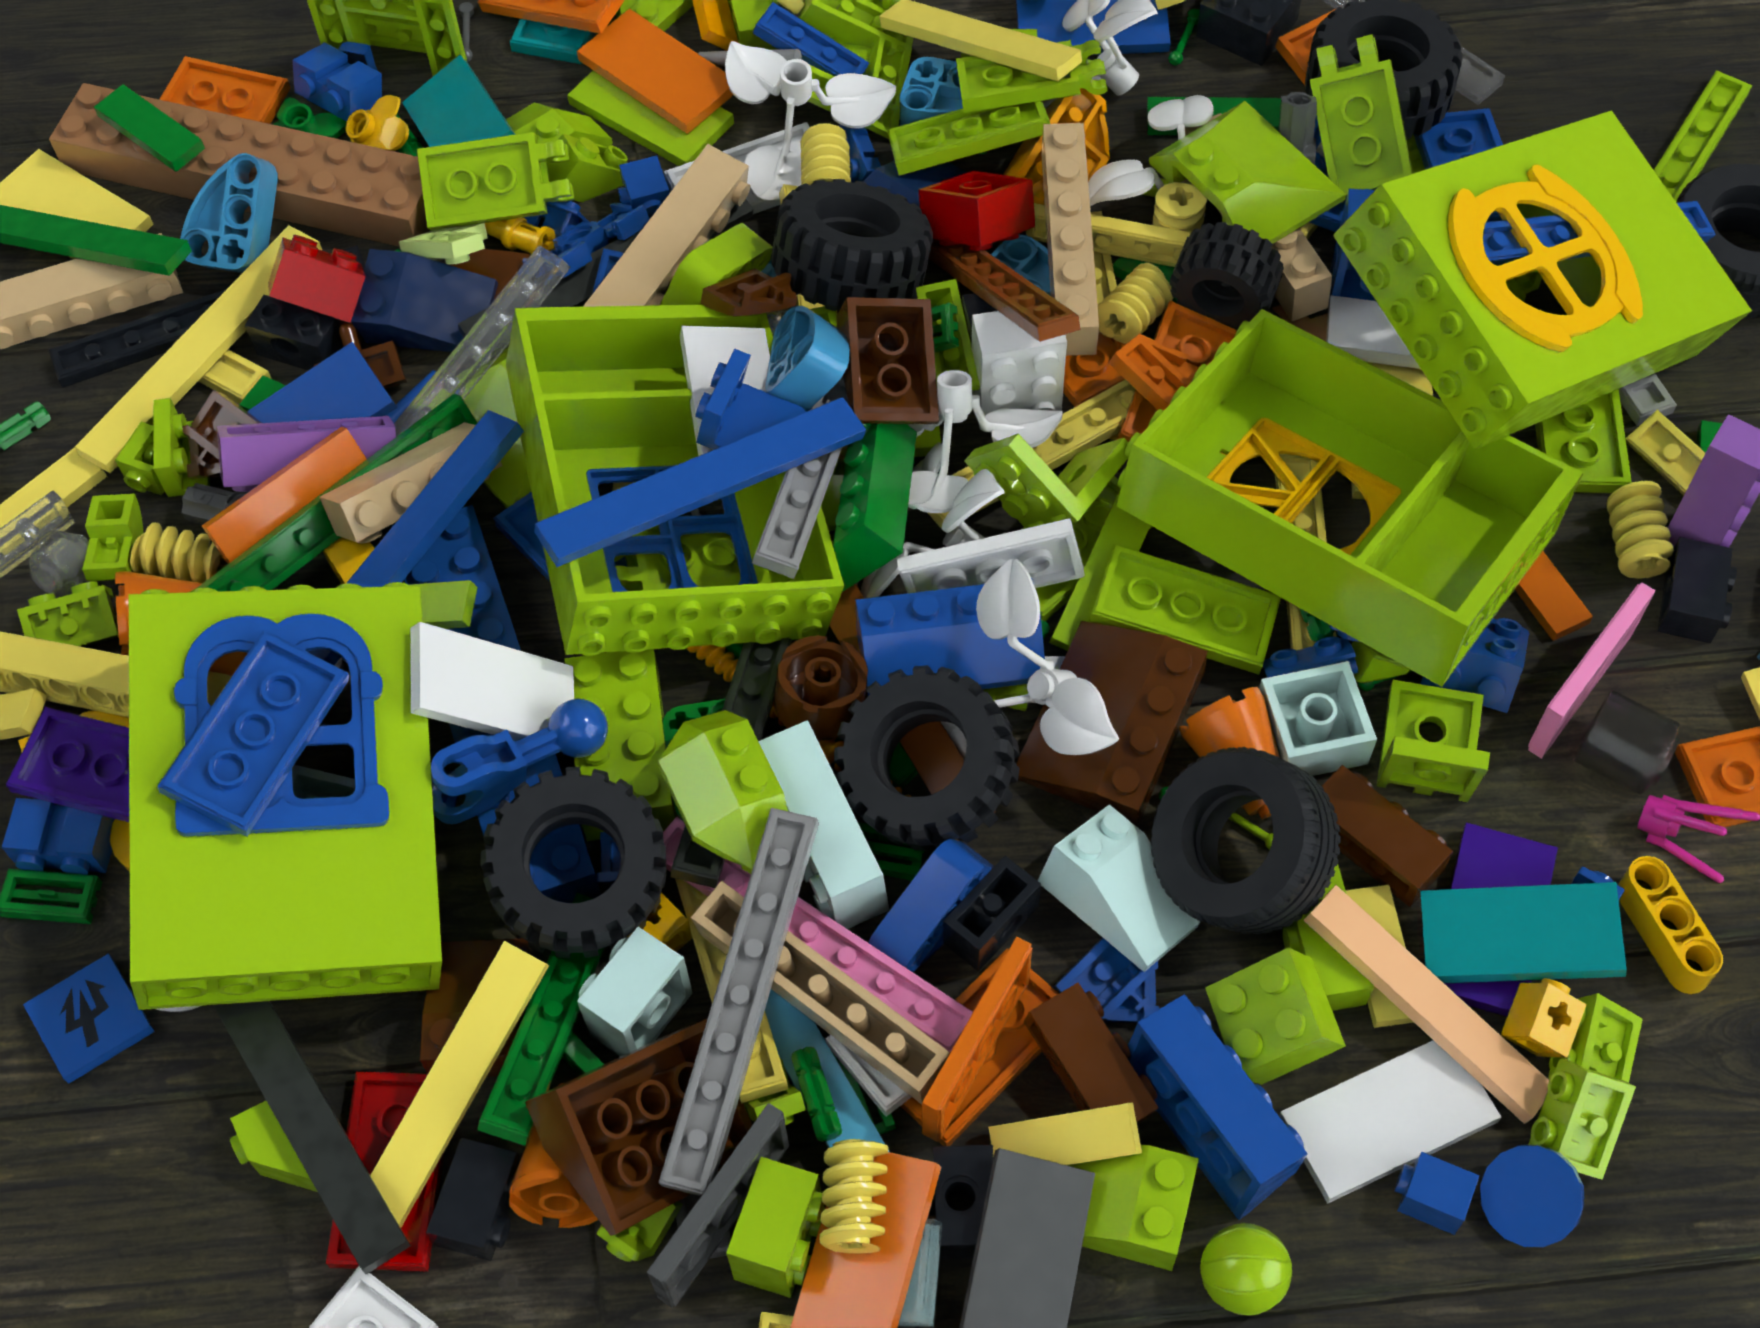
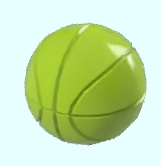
M1248 1223L1233 1224L1226 1227L1209 1240L1202 1254L1200 1270L1206 1291L1214 1302L1235 1314L1251 1316L1266 1312L1282 1301L1290 1287L1292 1264L1289 1253L1281 1240L1263 1227Z

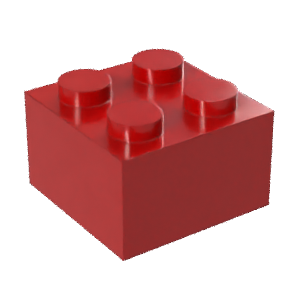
M971 171L918 189L920 209L922 214L926 215L932 227L933 239L939 240L940 245L966 244L969 250H988L993 247L992 243L996 241L1017 239L1020 232L1035 227L1033 179Z
M293 235L292 240L282 237L268 282L269 296L351 323L366 277L362 264L356 261L357 256L333 248L332 254L319 250L316 247L317 242L299 235Z

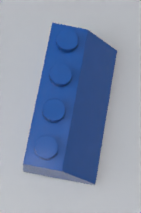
M984 584L856 600V632L860 653L865 659L868 668L867 687L875 681L881 686L890 682L888 674L902 669L909 676L913 675L914 666L928 665L934 673H937L940 667L955 670L960 678L968 676L976 681L982 689L1027 684L1029 678L1040 669V666L1010 647L1007 637L999 640L992 639L984 633L979 625L976 611L977 599ZM1040 614L1039 624L1035 633L1030 637H1017L1021 644L1045 659Z
M1185 994L1137 1023L1128 1044L1131 1054L1128 1061L1137 1075L1144 1074L1150 1080L1158 1097L1155 1100L1158 1106L1157 1112L1189 1155L1199 1158L1198 1167L1236 1218L1240 1220L1297 1172L1308 1155L1304 1149L1302 1138L1291 1125H1285L1273 1109L1268 1093L1263 1087L1251 1081L1242 1069L1237 1053L1229 1045H1224L1212 1030L1207 1014L1200 1007L1194 1006Z

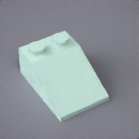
M1108 805L1054 845L1038 882L1145 972L1198 927L1200 921L1179 909V906H1176L1172 898L1165 893V889L1162 888L1160 879L1156 875V868L1153 865L1154 857L1151 854L1152 846L1145 833L1111 805Z

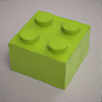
M1286 948L1205 987L1225 1045H1229L1237 1053L1242 1069L1254 1083L1263 1085L1346 1047L1313 959L1291 948Z
M760 1157L726 1252L734 1280L791 1298L796 1284L803 1286L811 1255H808L812 1236L817 1237L821 1224V1213L825 1210V1204L822 1203L819 1174Z

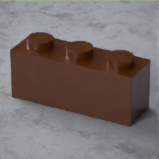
M1341 765L1322 785L1324 792L1330 798L1329 802L1335 808L1334 813L1337 814L1338 821L1336 824H1339L1340 832L1338 835L1341 836L1340 844H1338L1340 852L1381 885H1389L1391 893L1411 907L1421 896L1420 891L1427 890L1442 874L1453 851L1447 847L1445 840L1439 834L1432 830L1424 829L1411 819L1409 813L1402 805L1394 801H1388L1374 790L1366 777L1359 773H1352L1344 765Z
M1078 982L1029 1011L1024 1024L1079 1111L1133 1103L1138 1125L1151 1117L1158 1109L1155 1103L1158 1097L1152 1083L1144 1074L1137 1075L1128 1061L1131 1054L1127 1044L1117 1032L1111 1034L1101 1018L1104 1016L1103 1008L1091 991L1085 993Z

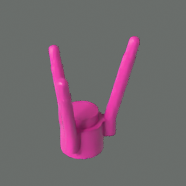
M1649 795L1637 829L1648 833L1646 842L1662 847L1717 883H1722L1724 881L1723 875L1668 840L1666 835L1676 838L1681 825L1720 836L1727 834L1725 827L1684 815L1685 811L1749 821H1758L1760 814L1742 809L1682 801L1663 795L1662 799Z

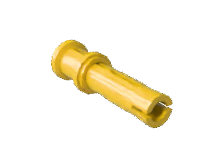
M524 217L485 223L487 235L501 240L504 247L509 250L520 249L530 253L534 260L539 259L554 248L552 240L555 239V231L548 226L540 228L529 224Z

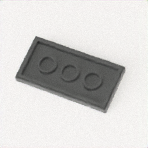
M770 1103L766 1105L647 1271L658 1299L671 1308L673 1306L676 1307L739 1218L760 1157L778 1162L789 1147L784 1114Z
M1001 1148L995 1150L959 1328H1067L1095 1173Z

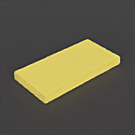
M40 149L35 151L0 182V205L146 232L154 225L150 215Z

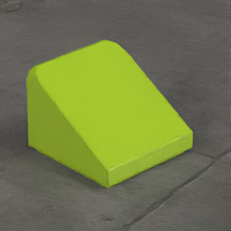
M1360 641L1352 643L1356 654L1354 658L1359 672L1353 674L1357 682L1365 683L1405 675L1410 670Z

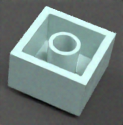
M1349 661L1261 679L1259 689L1264 695L1281 759L1296 765L1309 773L1310 776L1337 771L1341 765L1348 769L1369 763L1377 737Z
M637 927L629 938L625 937L616 943L610 953L608 964L599 975L596 973L592 974L585 981L580 989L579 999L577 1000L589 1035L620 1057L655 1041L693 993L684 957L640 927Z

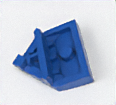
M1102 937L1052 988L1061 993L1079 982L1085 993L1091 991L1100 1002L1104 1011V1016L1101 1017L1104 1023H1138L1159 1010V1006H1156L1155 970L1158 969V961L1143 972Z

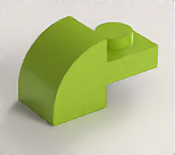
M135 494L92 496L85 524L90 539L82 571L87 581L115 580V572H132L130 566L131 550L137 537L143 534V522L139 503Z

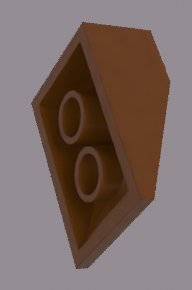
M847 297L836 316L837 328L844 333L849 343V363L843 378L849 406L860 422L866 424H938L939 411L931 300Z
M523 938L441 942L442 966L439 989L427 990L422 1014L420 1061L427 1073L430 1072L503 942L506 941L531 954L528 941ZM529 1002L487 1077L499 1076Z

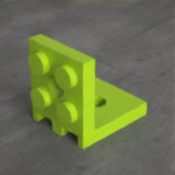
M1019 433L974 449L964 462L974 471V475L982 469H987L993 473L997 483L1005 492V494L997 497L1002 502L1003 509L1010 516L1018 519L1025 528L1065 520L1066 517L1071 518V522L1075 523L1079 521L1128 459L1125 456L1128 441L1123 437L1078 452L1058 477Z
M1393 680L1389 691L1376 786L1386 788L1388 783L1413 787V793L1431 796L1434 791L1459 795V801L1468 802L1488 771L1490 752L1477 750L1484 695ZM1426 722L1437 724L1443 731V739L1438 742L1425 740L1420 735L1419 726Z

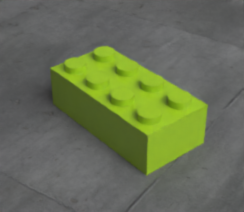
M647 649L638 653L618 651L600 653L593 656L564 658L565 664L573 666L574 699H585L595 703L604 712L608 722V734L602 747L590 756L574 758L575 767H580L581 775L592 776L593 770L597 769L608 772L609 781L616 783L619 779H623L632 785L633 794L637 798L644 796L652 806L653 817L659 819L662 830H665L676 818L673 797L658 767V760L666 750L663 729L664 712L661 686L654 649ZM582 825L587 841L600 840V832L604 831L592 826Z

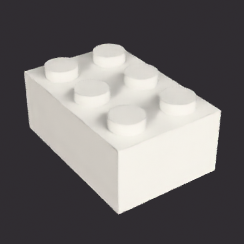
M999 311L972 315L971 348L980 383V390L972 391V395L980 396V407L984 416L999 409L1062 411L1067 350L1066 336L1062 335L1039 342Z

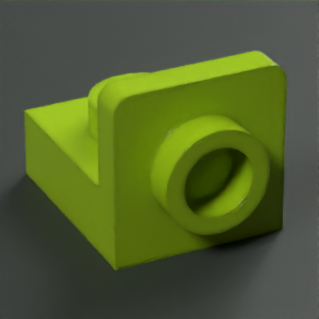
M141 421L115 461L124 476V482L129 487L142 493L150 491L162 495L165 490L153 469V425Z

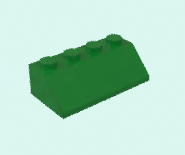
M862 423L866 429L863 439L848 445L844 458L845 468L843 482L840 486L841 495L838 514L835 519L836 529L833 543L844 583L843 591L903 553L917 431L908 424Z

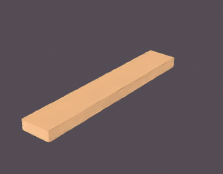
M1335 885L1308 914L1304 921L1524 1124L1530 1121L1544 1103L1548 1092L1549 1079L1343 890Z

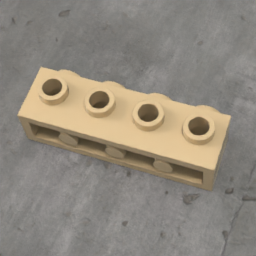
M464 422L320 496L319 498L335 534L358 543H367L380 537L382 529L398 521L475 425ZM501 461L496 465V467L493 470L502 466Z

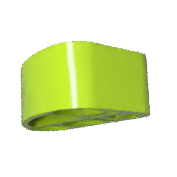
M743 223L732 227L695 248L682 260L662 299L661 305H702L700 302L703 288L754 268L762 272L771 260L773 247Z

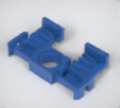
M612 203L610 207L613 213L598 222L591 221L587 223L582 221L552 240L555 249L537 260L522 259L529 278L533 280L538 278L540 281L551 274L564 278L591 262L593 260L591 253L609 244V240L616 236L619 240H625L643 229L650 220L645 206L640 205L632 209L631 205Z

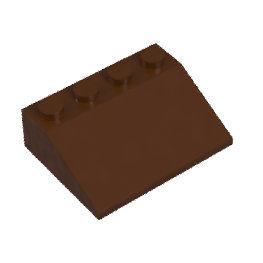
M1081 621L1060 670H1069L1077 678L1086 679L1097 688L1105 703L1108 717L1119 740L1105 749L1090 754L1066 755L1058 753L1048 746L1041 734L1040 722L1044 713L1049 709L1047 705H1043L1017 761V766L1020 768L1018 780L1097 812L1111 805L1138 827L1179 733L1178 728L1182 726L1205 673L1208 651L1166 635Z
M707 1019L674 1031L525 1101L545 1151L610 1236L622 1232L690 1195L686 1192L662 1187L659 1184V1179ZM740 1097L718 1172L752 1126L744 1103L741 1104Z

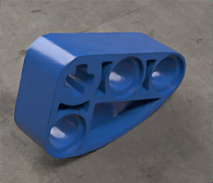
M947 839L932 853L876 928L868 943L911 972H914L944 945L943 920L994 866L966 843L955 839Z

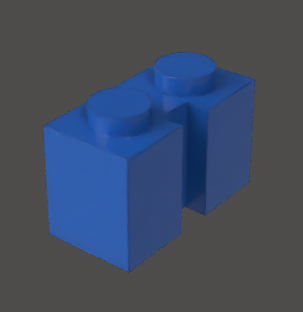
M323 43L293 59L294 92L346 122L353 112L359 109L370 110L376 101L382 97V73L360 61L352 65L349 64L346 53L327 43Z
M16 798L1 848L15 863V866L21 870L43 871L44 869H57L65 873L88 875V872L106 873L112 852L110 844L111 827L115 819L67 806L55 805L40 799Z

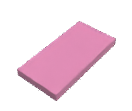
M1644 583L1637 584L1548 704L1530 740L1528 751L1541 759L1631 638L1656 590Z

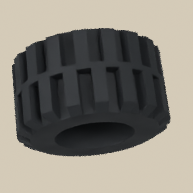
M1217 222L1216 226L1210 223L1202 225L1201 229H1194L1185 241L1170 278L1171 294L1178 299L1177 304L1238 330L1243 321L1247 320L1250 322L1261 309L1269 312L1284 270L1283 263L1280 261L1281 255L1278 250L1271 248L1273 244L1268 239H1262L1259 237V233L1252 229L1250 231L1246 230L1238 224L1230 226L1226 222Z

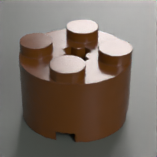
M809 636L792 643L783 653L777 669L774 707L779 720L787 729L808 720L818 742L820 740L838 738L837 734L841 722L850 723L853 717L848 711L849 707L855 699L861 703L865 700L868 674L865 659L851 644L841 641V645L827 641V636Z

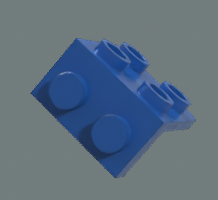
M734 349L728 363L719 362L710 385V387L715 388L712 395L704 392L695 417L702 419L696 443L715 450L803 414L805 410L797 404L744 384L751 355Z
M1492 619L1443 687L1423 676L1420 684L1484 695L1482 706L1507 713L1524 668L1529 631L1512 619Z

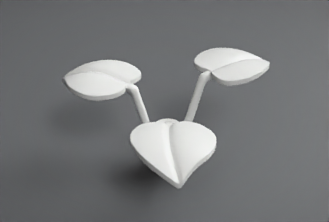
M1077 0L1065 14L1062 26L1066 31L1071 32L1086 23L1094 35V39L1099 42L1104 50L1097 59L1104 61L1106 74L1096 75L1092 80L1105 79L1106 85L1117 96L1122 95L1135 85L1139 78V73L1123 57L1113 36L1152 15L1158 14L1150 0H1118L1110 7L1105 15V20L1097 28L1093 22V16L1104 10L1110 0ZM1055 99L1043 100L1044 107L1046 108Z
M731 41L726 55L725 72L728 87L732 94L745 103L760 104L768 98L770 93L778 96L781 92L783 99L787 102L782 150L775 146L765 145L751 151L746 157L744 163L749 166L747 183L750 184V190L758 200L763 202H779V192L783 184L801 185V154L789 152L794 107L805 104L812 96V92L817 95L823 105H831V116L835 122L848 128H864L873 124L882 116L896 93V86L880 78L847 73L830 79L825 87V95L819 86V80L812 79V70L807 62L801 59L786 61L783 56L772 50L745 46Z
M1202 95L1186 97L1184 100L1173 99L1164 101L1149 111L1148 124L1151 128L1159 131L1177 128L1178 140L1185 137V127H1198L1208 123L1213 116V104L1209 98ZM1138 160L1115 161L1098 169L1088 182L1090 206L1103 201L1126 199L1144 194L1154 184L1159 190L1164 184L1154 168L1148 167L1143 169L1142 163ZM1185 179L1184 181L1180 182L1192 184L1188 179Z
M959 370L941 373L937 378L939 423L908 424L917 431L916 437H918L924 430L933 431L935 427L944 421L939 474L931 471L912 472L908 507L927 513H946L953 508L955 497L967 484L968 480L961 476L947 475L952 423L965 421L972 409L982 431L992 432L993 442L1019 433L1031 448L1042 444L1051 436L1062 420L1063 411L999 409L984 416L980 407V396L972 395L971 376Z
M938 442L927 453L925 458L913 468L912 472L931 471L938 473L941 465L942 444ZM980 470L955 497L953 508L942 523V530L947 533L943 539V545L946 547L984 538L968 526L964 520L993 499L1005 494L1003 488L997 483L993 473L989 470ZM905 542L903 553L896 558L908 556V553L911 552L922 553L935 549ZM896 558L864 578L861 593L865 599L878 597L899 574Z
M1017 559L1008 560L987 580L979 593L976 606L979 625L984 633L992 639L999 640L1007 637L1010 647L1040 666V669L1028 680V694L994 700L999 708L1024 703L1047 705L1049 709L1041 719L1040 730L1048 746L1058 753L1085 755L1113 745L1119 740V737L1110 722L1105 703L1097 688L1088 680L1077 678L1069 670L1054 669L1052 660L1043 659L1018 641L1017 637L1027 638L1035 633L1040 619V604L1035 586L1026 568ZM941 721L965 760L967 744L963 732L953 723Z

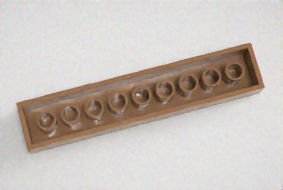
M86 83L81 85L49 138L59 161L82 175L192 200L195 199L207 180L221 166L234 156L247 153L269 161L276 168L278 182L273 218L399 247V241L427 233L429 230L427 228L418 157L141 96L202 139L205 149L175 172L99 118L94 106L114 90ZM253 167L249 172L250 183L256 177V167ZM250 206L245 209V212L251 213Z

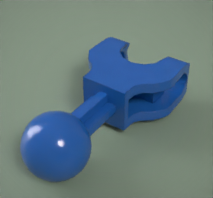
M571 699L565 701L554 710L547 728L516 742L513 741L506 729L490 736H470L440 750L435 754L431 762V777L434 782L432 787L433 814L446 824L461 823L489 810L506 794L526 781L528 766L559 752L574 758H583L594 754L602 747L608 734V722L604 712L589 700ZM450 763L461 764L448 775L443 771L444 767ZM466 795L464 803L458 807H447L442 803L443 796Z

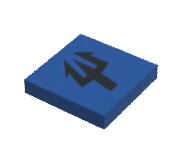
M109 953L23 1004L61 1076L68 1084L155 1032L143 1010L138 1009L133 992Z

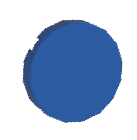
M1519 1145L1500 1153L1487 1166L1480 1184L1481 1206L1489 1224L1504 1239L1523 1247H1546L1563 1240L1579 1224L1583 1213L1584 1185L1576 1168L1561 1153L1540 1145Z

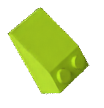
M1141 1145L1142 1153L1066 1165L1095 1173L1082 1247L1172 1271L1179 1250L1199 1158L1150 1145Z

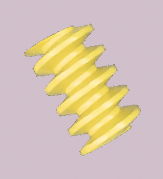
M830 123L817 124L807 129L800 140L801 185L805 183L811 185L817 180L833 182L834 179H845L846 182H851L850 146L846 141L845 130Z
M1180 182L1166 184L1159 188L1155 196L1153 225L1186 232L1201 229L1204 223L1207 198L1193 184Z
M1149 262L1139 264L1098 305L1099 332L1126 344L1138 334L1146 331L1148 326L1163 313L1169 301L1173 300V296L1170 291L1171 286L1157 266Z
M1639 481L1624 485L1615 490L1607 499L1606 508L1610 514L1609 523L1613 529L1612 538L1616 544L1615 553L1618 557V568L1628 578L1641 579L1658 576L1668 571L1671 566L1667 558L1673 554L1674 547L1669 542L1671 533L1665 527L1668 519L1666 514L1662 512L1665 505L1662 498H1659L1662 492L1661 487L1653 481Z
M156 522L151 523L147 527L146 532L137 537L130 555V566L133 572L204 583L226 566L225 559L212 542L210 545V538L207 534L200 533L194 540V534L191 530H183L178 536L176 527L168 526L162 531V526Z
M847 1139L835 1142L833 1147L828 1148L824 1152V1162L830 1168L823 1172V1182L830 1188H827L822 1193V1203L829 1208L821 1213V1223L829 1229L824 1230L820 1234L819 1240L820 1244L825 1248L835 1252L856 1254L880 1251V1247L870 1243V1238L884 1235L885 1227L871 1223V1217L886 1214V1207L872 1202V1197L886 1194L887 1187L873 1182V1177L886 1174L888 1167L874 1162V1157L887 1154V1145L875 1141Z

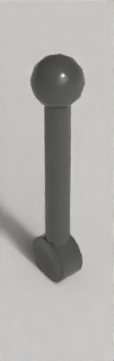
M464 2L459 5V11L463 17L462 42L467 62H469L473 57V53L469 49L470 17L475 12L472 3Z

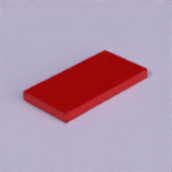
M356 1071L346 1134L370 1175L428 1074ZM445 1151L401 1227L410 1247L374 1270L429 1271L432 1240L426 1231L439 1198ZM333 1220L326 1264L329 1268L357 1269L359 1264Z

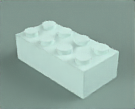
M808 720L758 741L784 792L788 812L818 819L819 826L803 877L805 882L810 881L815 893L813 897L818 910L846 929L890 911L883 873Z

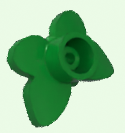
M289 97L282 103L277 113L278 122L273 124L337 139L346 132L347 122L332 113H321L314 116L309 106L300 103L295 98Z

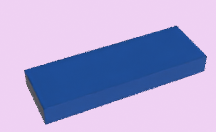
M774 2L771 3L753 30L754 35L777 49H799L803 61L833 76L847 73L864 74L869 65L868 61Z

